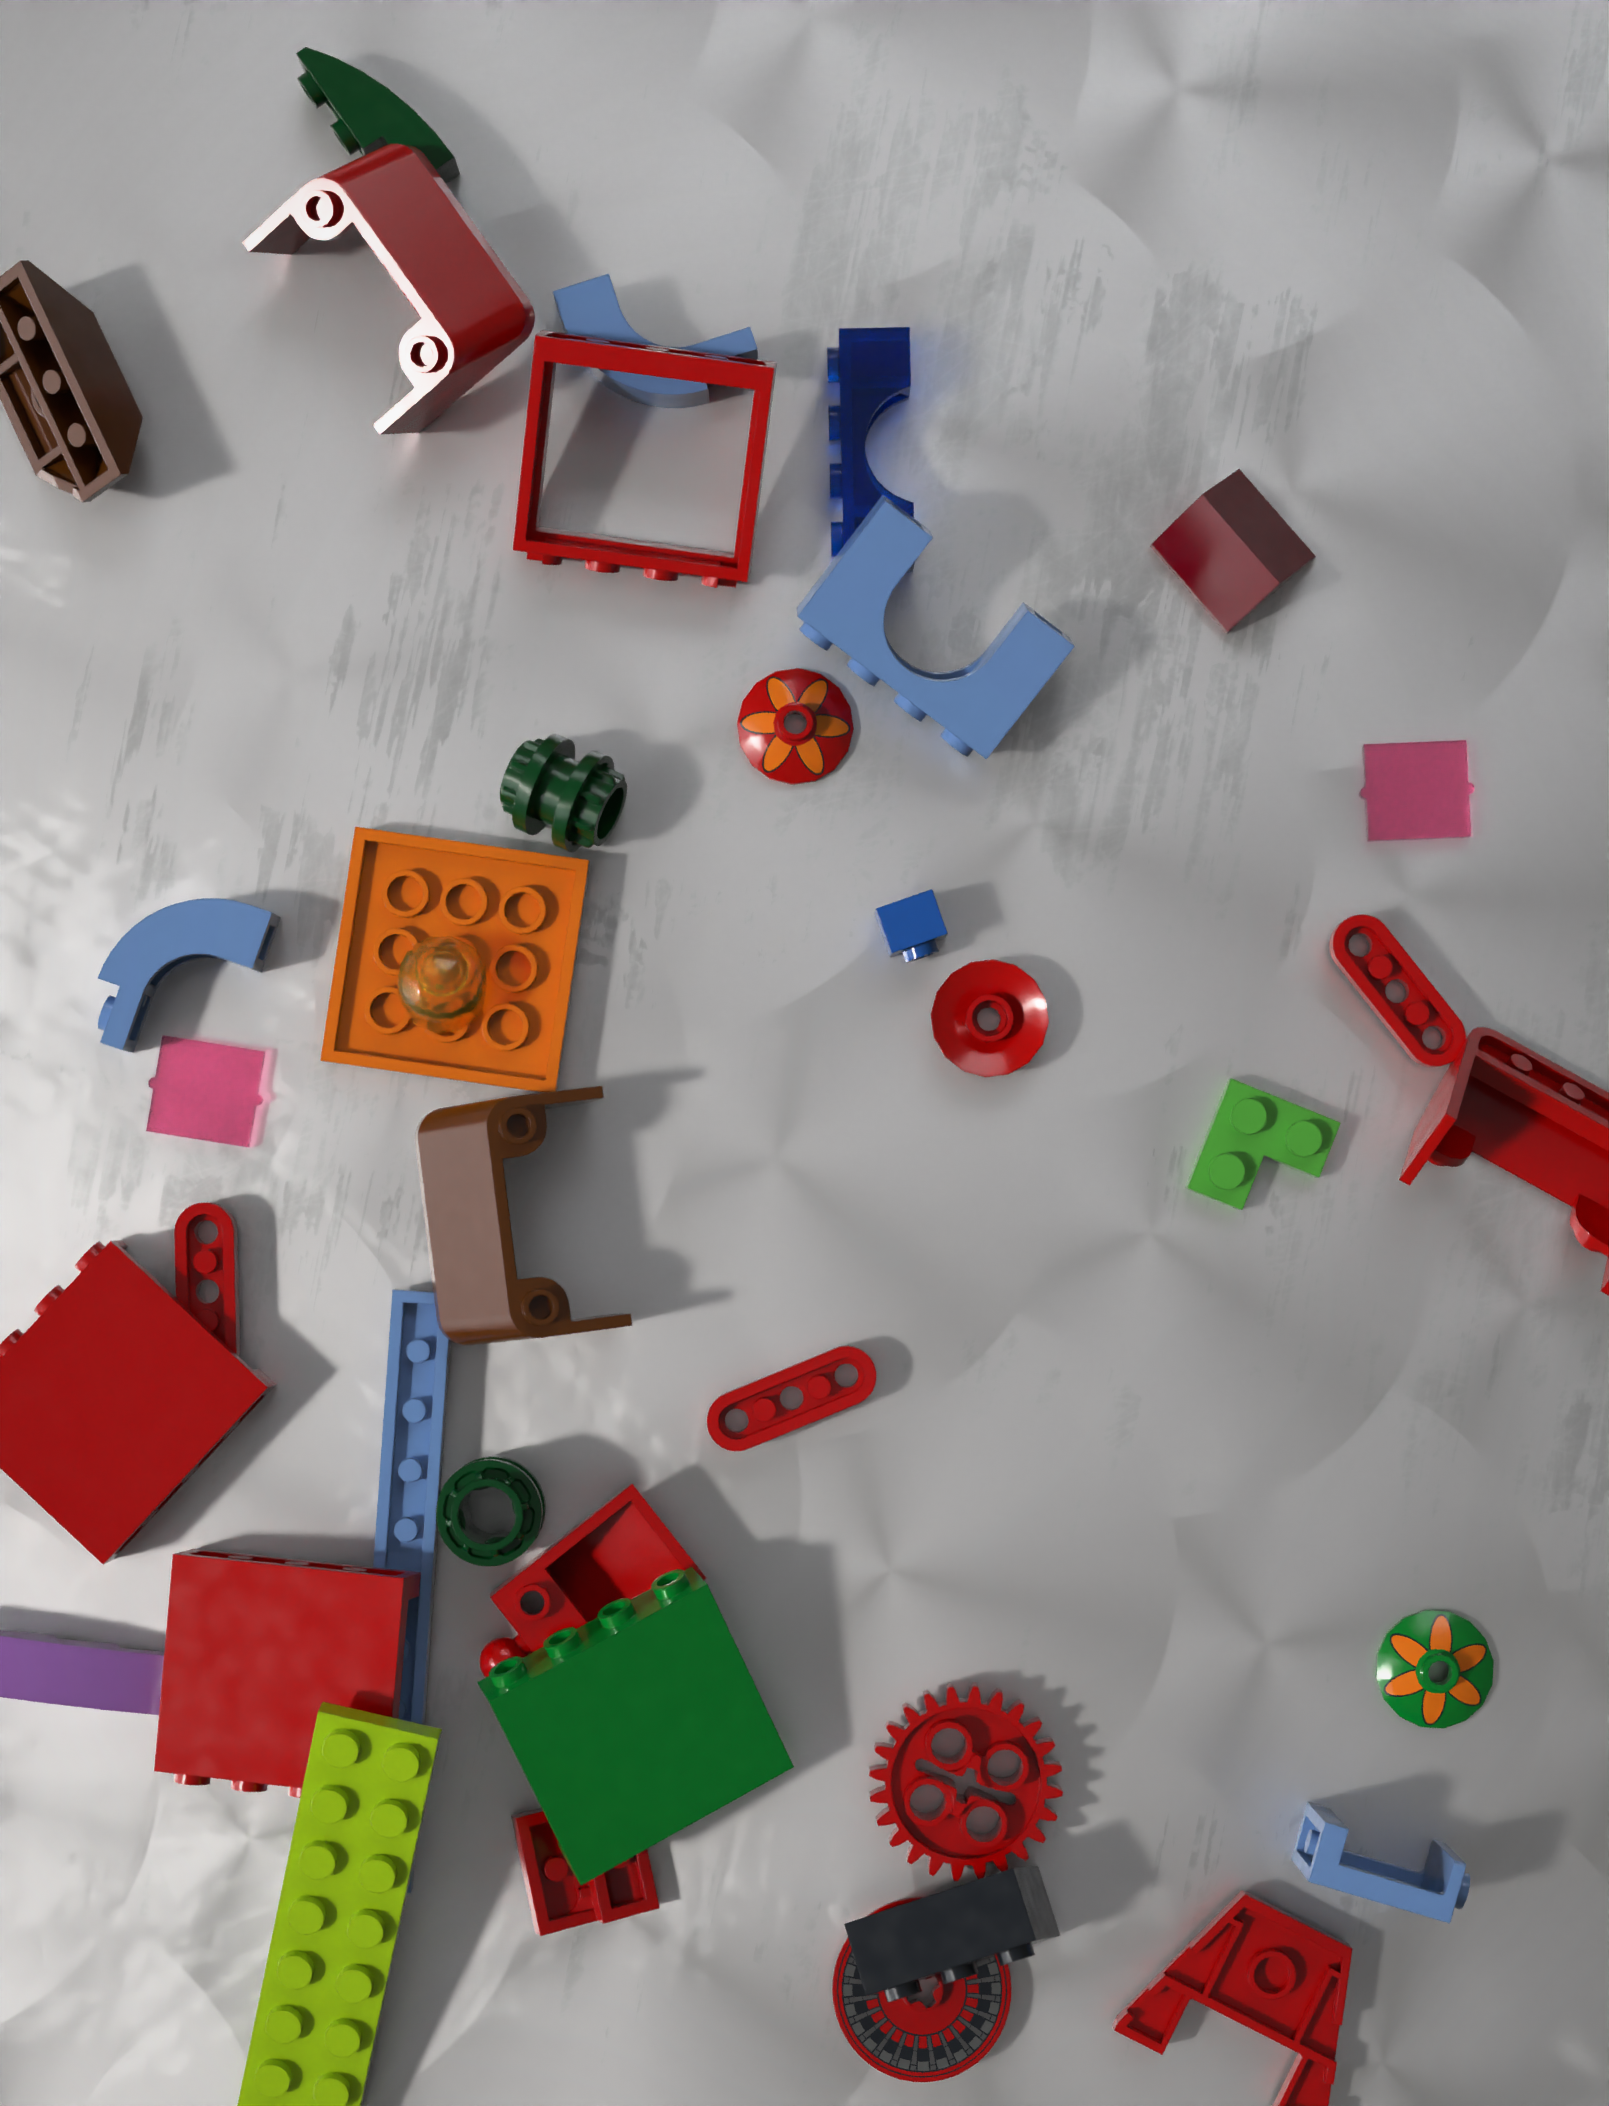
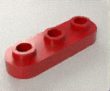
M1363 914L1351 916L1339 923L1333 930L1329 942L1333 961L1409 1057L1425 1067H1439L1453 1062L1466 1041L1464 1025L1389 929L1379 919ZM1353 935H1360L1368 942V951L1362 957L1354 955L1349 949V940ZM1390 981H1397L1404 987L1405 996L1399 1003L1390 1001L1386 996V986ZM1428 1027L1436 1028L1441 1034V1043L1436 1049L1428 1048L1423 1042L1422 1035Z
M197 1203L186 1208L180 1214L175 1224L176 1298L240 1357L237 1224L233 1215L225 1207L216 1203ZM205 1221L213 1222L218 1229L217 1238L210 1244L203 1242L198 1234L200 1225ZM206 1280L214 1281L219 1287V1296L212 1303L204 1301L200 1296V1287Z
M839 1346L720 1395L709 1409L707 1415L709 1434L720 1447L730 1451H743L859 1404L868 1398L875 1387L876 1369L874 1363L867 1353L857 1347ZM842 1364H851L858 1371V1378L851 1386H842L835 1380V1371ZM789 1386L797 1387L803 1393V1402L794 1409L786 1408L780 1401L781 1392ZM733 1409H741L748 1416V1425L741 1431H733L726 1425L725 1417Z

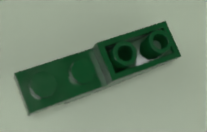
M308 47L296 53L304 71V74L297 78L299 84L316 108L325 103L337 119L330 127L350 156L358 150L364 156L388 144L410 145L418 148L425 154L446 184L460 175L454 155L435 131L390 89L363 71L333 56Z

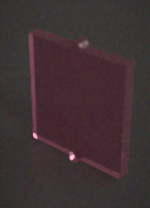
M1466 740L1364 744L1362 746L1364 787L1359 791V797L1365 800L1367 842L1471 837L1469 795L1474 792L1475 787L1472 783L1468 782Z
M162 1035L156 1075L148 1082L149 1087L153 1089L146 1131L250 1148L256 1107L264 1101L263 1096L259 1094L266 1052Z

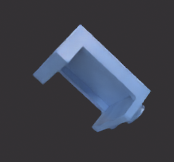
M1307 1802L1291 1860L1308 1882L1447 1923L1451 1922L1454 1908H1463L1469 1893L1470 1874L1465 1872L1466 1863L1447 1844L1432 1840L1425 1867L1420 1872L1343 1850L1349 1829L1330 1808Z

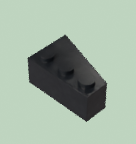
M1038 1866L1011 1868L844 1924L865 1995L885 1992L888 2003L922 1992L919 1980L941 1974L944 1984L978 1974L976 1962L997 1956L1000 1966L1034 1956L1033 1944L1060 1936Z

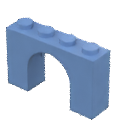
M882 495L797 607V617L804 621L799 630L826 651L834 644L848 654L851 659L847 666L870 685L875 686L881 679L897 691L898 695L894 698V702L918 721L922 722L925 716L928 715L942 725L945 729L940 736L961 754L968 757L975 750L987 759L1075 646L1070 637L1023 602L986 651L975 661L963 668L948 672H932L917 668L902 659L892 648L885 635V608L892 591L932 540L933 536L928 528L886 496Z

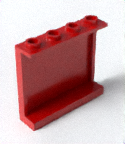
M122 1240L110 1241L106 1246L100 1241L94 1244L76 1263L75 1268L80 1274L65 1290L60 1285H57L37 1304L34 1312L40 1317L24 1334L19 1329H16L0 1344V1469L103 1565L114 1560L277 1385L262 1370H253L125 1250L128 1246Z
M190 1549L173 1554L154 1771L173 1773L174 1782L184 1785L210 1784L211 1778L232 1780L231 1789L243 1792H263L267 1790L268 1785L289 1787V1796L300 1798L317 1714L322 1702L398 1719L408 1600L419 1596L421 1572L202 1549Z

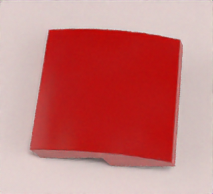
M542 1808L511 1815L535 1933L539 1936L594 1921L604 1924L660 1908L647 1849L580 1885L566 1862L558 1845L559 1842Z

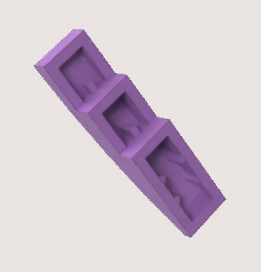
M0 1630V1697L109 1711L159 1715L164 1652L120 1648L117 1644L57 1639L54 1635Z

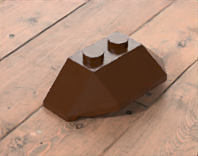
M20 260L0 276V400L35 475L58 489L73 494V497L81 502H91L129 474L143 417L94 312L29 260Z

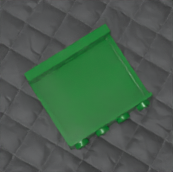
M692 1567L685 1571L681 1569L672 1570L659 1576L652 1583L651 1589L631 1600L622 1598L607 1604L598 1612L596 1619L577 1629L568 1627L553 1633L544 1641V1647L523 1658L516 1656L501 1661L490 1670L488 1677L477 1682L488 1700L559 1842L558 1845L566 1862L580 1885L585 1884L794 1767L708 1584Z

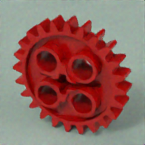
M974 1682L971 1683L966 1698H958L953 1684L948 1683L945 1691V1701L939 1703L928 1690L923 1691L926 1708L920 1712L905 1702L902 1707L908 1722L902 1726L888 1720L885 1724L889 1734L895 1739L893 1744L875 1742L874 1751L886 1759V1764L869 1766V1776L883 1781L885 1784L869 1792L870 1801L888 1803V1807L876 1816L878 1826L893 1823L897 1825L888 1838L889 1844L895 1847L908 1840L911 1844L906 1855L907 1862L912 1864L923 1854L929 1856L928 1871L932 1876L939 1871L943 1862L949 1863L954 1881H959L964 1865H972L978 1879L985 1877L987 1862L993 1861L1001 1872L1008 1870L1005 1855L1011 1851L1024 1861L1028 1860L1029 1856L1023 1841L1029 1837L1044 1843L1046 1838L1037 1825L1038 1820L1056 1821L1058 1817L1056 1812L1045 1804V1799L1057 1798L1063 1795L1060 1786L1047 1781V1777L1062 1771L1060 1762L1043 1760V1756L1055 1747L1052 1737L1037 1740L1033 1738L1043 1724L1041 1719L1036 1716L1022 1723L1020 1718L1025 1705L1020 1699L1012 1703L1005 1710L1002 1708L1003 1693L1001 1689L996 1688L988 1700L984 1701L981 1700L979 1687ZM946 1728L956 1729L965 1737L964 1746L960 1752L949 1757L940 1756L931 1747L935 1734ZM1011 1750L1020 1757L1019 1768L1010 1777H995L988 1771V1761L997 1751ZM918 1759H924L956 1776H963L967 1768L974 1769L976 1782L987 1788L1012 1793L1016 1797L1015 1801L1011 1804L1000 1801L991 1794L972 1786H968L964 1794H958L953 1779L942 1774L916 1768L915 1763ZM927 1784L939 1788L944 1796L941 1805L936 1810L925 1813L913 1808L910 1798L915 1789ZM977 1807H991L999 1814L996 1827L985 1834L971 1831L966 1825L970 1812Z

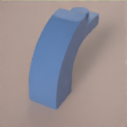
M609 274L553 291L554 300L565 333L661 346L641 337L627 323L619 307ZM750 327L694 345L670 347L758 359L757 346ZM585 367L607 388L637 403L661 408H687L710 403L707 383Z
M203 898L170 905L144 918L132 927L112 949L98 976V979L120 986L117 996L110 995L102 1007L98 1020V1029L103 1030L104 1033L100 1043L134 1053L156 990L167 975L187 962L197 959L215 958L262 973L281 917L267 910L234 900Z

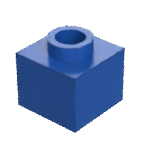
M932 889L884 905L875 910V916L890 958L903 953L905 962L909 963L939 952L936 942L945 939L948 934Z

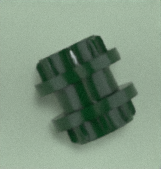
M552 734L545 740L539 738L535 741H525L511 758L500 788V802L503 805V811L512 815L513 825L517 830L529 835H536L548 824L552 826L553 844L568 852H574L581 846L590 848L593 845H602L613 832L621 816L627 796L625 777L614 770V762L610 756L598 751H591L579 762L575 760V745L573 741L558 734Z
M500 1456L482 1457L460 1468L444 1484L436 1506L437 1526L444 1543L456 1556L478 1566H499L521 1556L538 1537L546 1514L545 1496L534 1474L521 1463ZM495 1487L506 1493L512 1501V1508L516 1516L512 1530L489 1534L477 1528L471 1520V1513L468 1507L472 1491Z

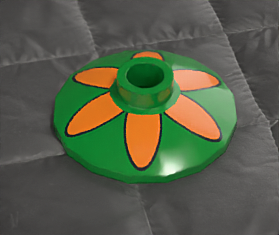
M1422 1610L1403 1617L1386 1633L1376 1655L1375 1677L1383 1699L1399 1717L1420 1727L1447 1728L1466 1721L1484 1704L1493 1684L1494 1660L1486 1639L1470 1621L1450 1611ZM1437 1661H1444L1448 1666V1675L1441 1682H1433L1429 1678V1668Z

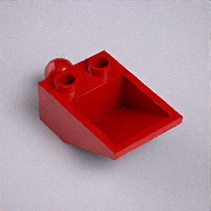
M630 1484L490 1593L491 1600L517 1631L518 1635L513 1639L499 1637L488 1642L480 1655V1669L483 1675L488 1677L490 1670L501 1661L516 1656L523 1658L544 1647V1641L553 1633L568 1627L577 1629L596 1619L598 1612L607 1604L622 1598L633 1599L651 1589L654 1580L669 1571L677 1569L685 1571L692 1567L703 1580L706 1577L635 1486ZM529 1591L539 1592L544 1598V1606L537 1613H527L521 1607V1598Z

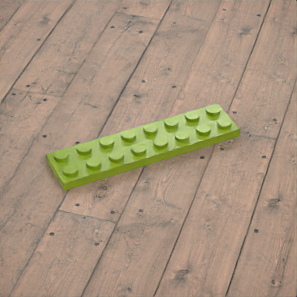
M322 1702L317 1714L237 2106H362L442 1729Z

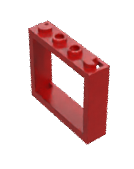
M545 330L540 331L535 335L513 550L527 552V559L542 561L544 565L562 564V557L585 560L586 569L603 573L620 572V565L644 568V577L662 581L678 580V574L683 573L702 576L701 584L718 588V585L736 588L737 581L748 582L752 566L777 362ZM556 363L754 390L734 553L539 527Z

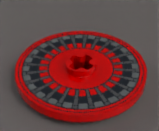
M908 1897L895 1900L875 1909L867 1916L924 1897ZM847 1937L838 1954L833 1973L832 1996L835 2014L840 2028L851 2047L862 2059L878 2071L891 2077L911 2082H933L948 2079L978 2063L990 2051L1001 2035L1011 2003L1012 1988L1008 1964L1000 1966L997 1956L976 1962L978 1974L948 1984L943 1983L941 1974L935 1975L934 1977L937 1979L938 1984L931 1990L934 2000L927 2005H924L919 1998L909 2001L906 1997L888 2003L885 1992L865 1995L849 1938Z

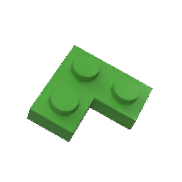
M1232 1078L1228 1079L1185 1188L1235 1209L1243 1210L1263 1157L1312 1177L1319 1178L1341 1123Z

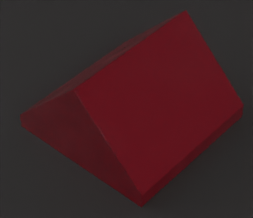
M1240 469L1203 493L1150 545L1154 552L1226 634L1316 557Z

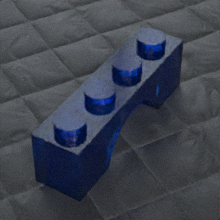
M910 327L839 328L838 347H827V383H839V405H828L829 441H840L841 462L829 463L830 499H841L842 522H831V557H836L882 495L886 496L914 518V503L894 495L877 480L868 464L865 452L867 436L878 418L893 406L909 400L911 388ZM915 562L906 573L913 572Z

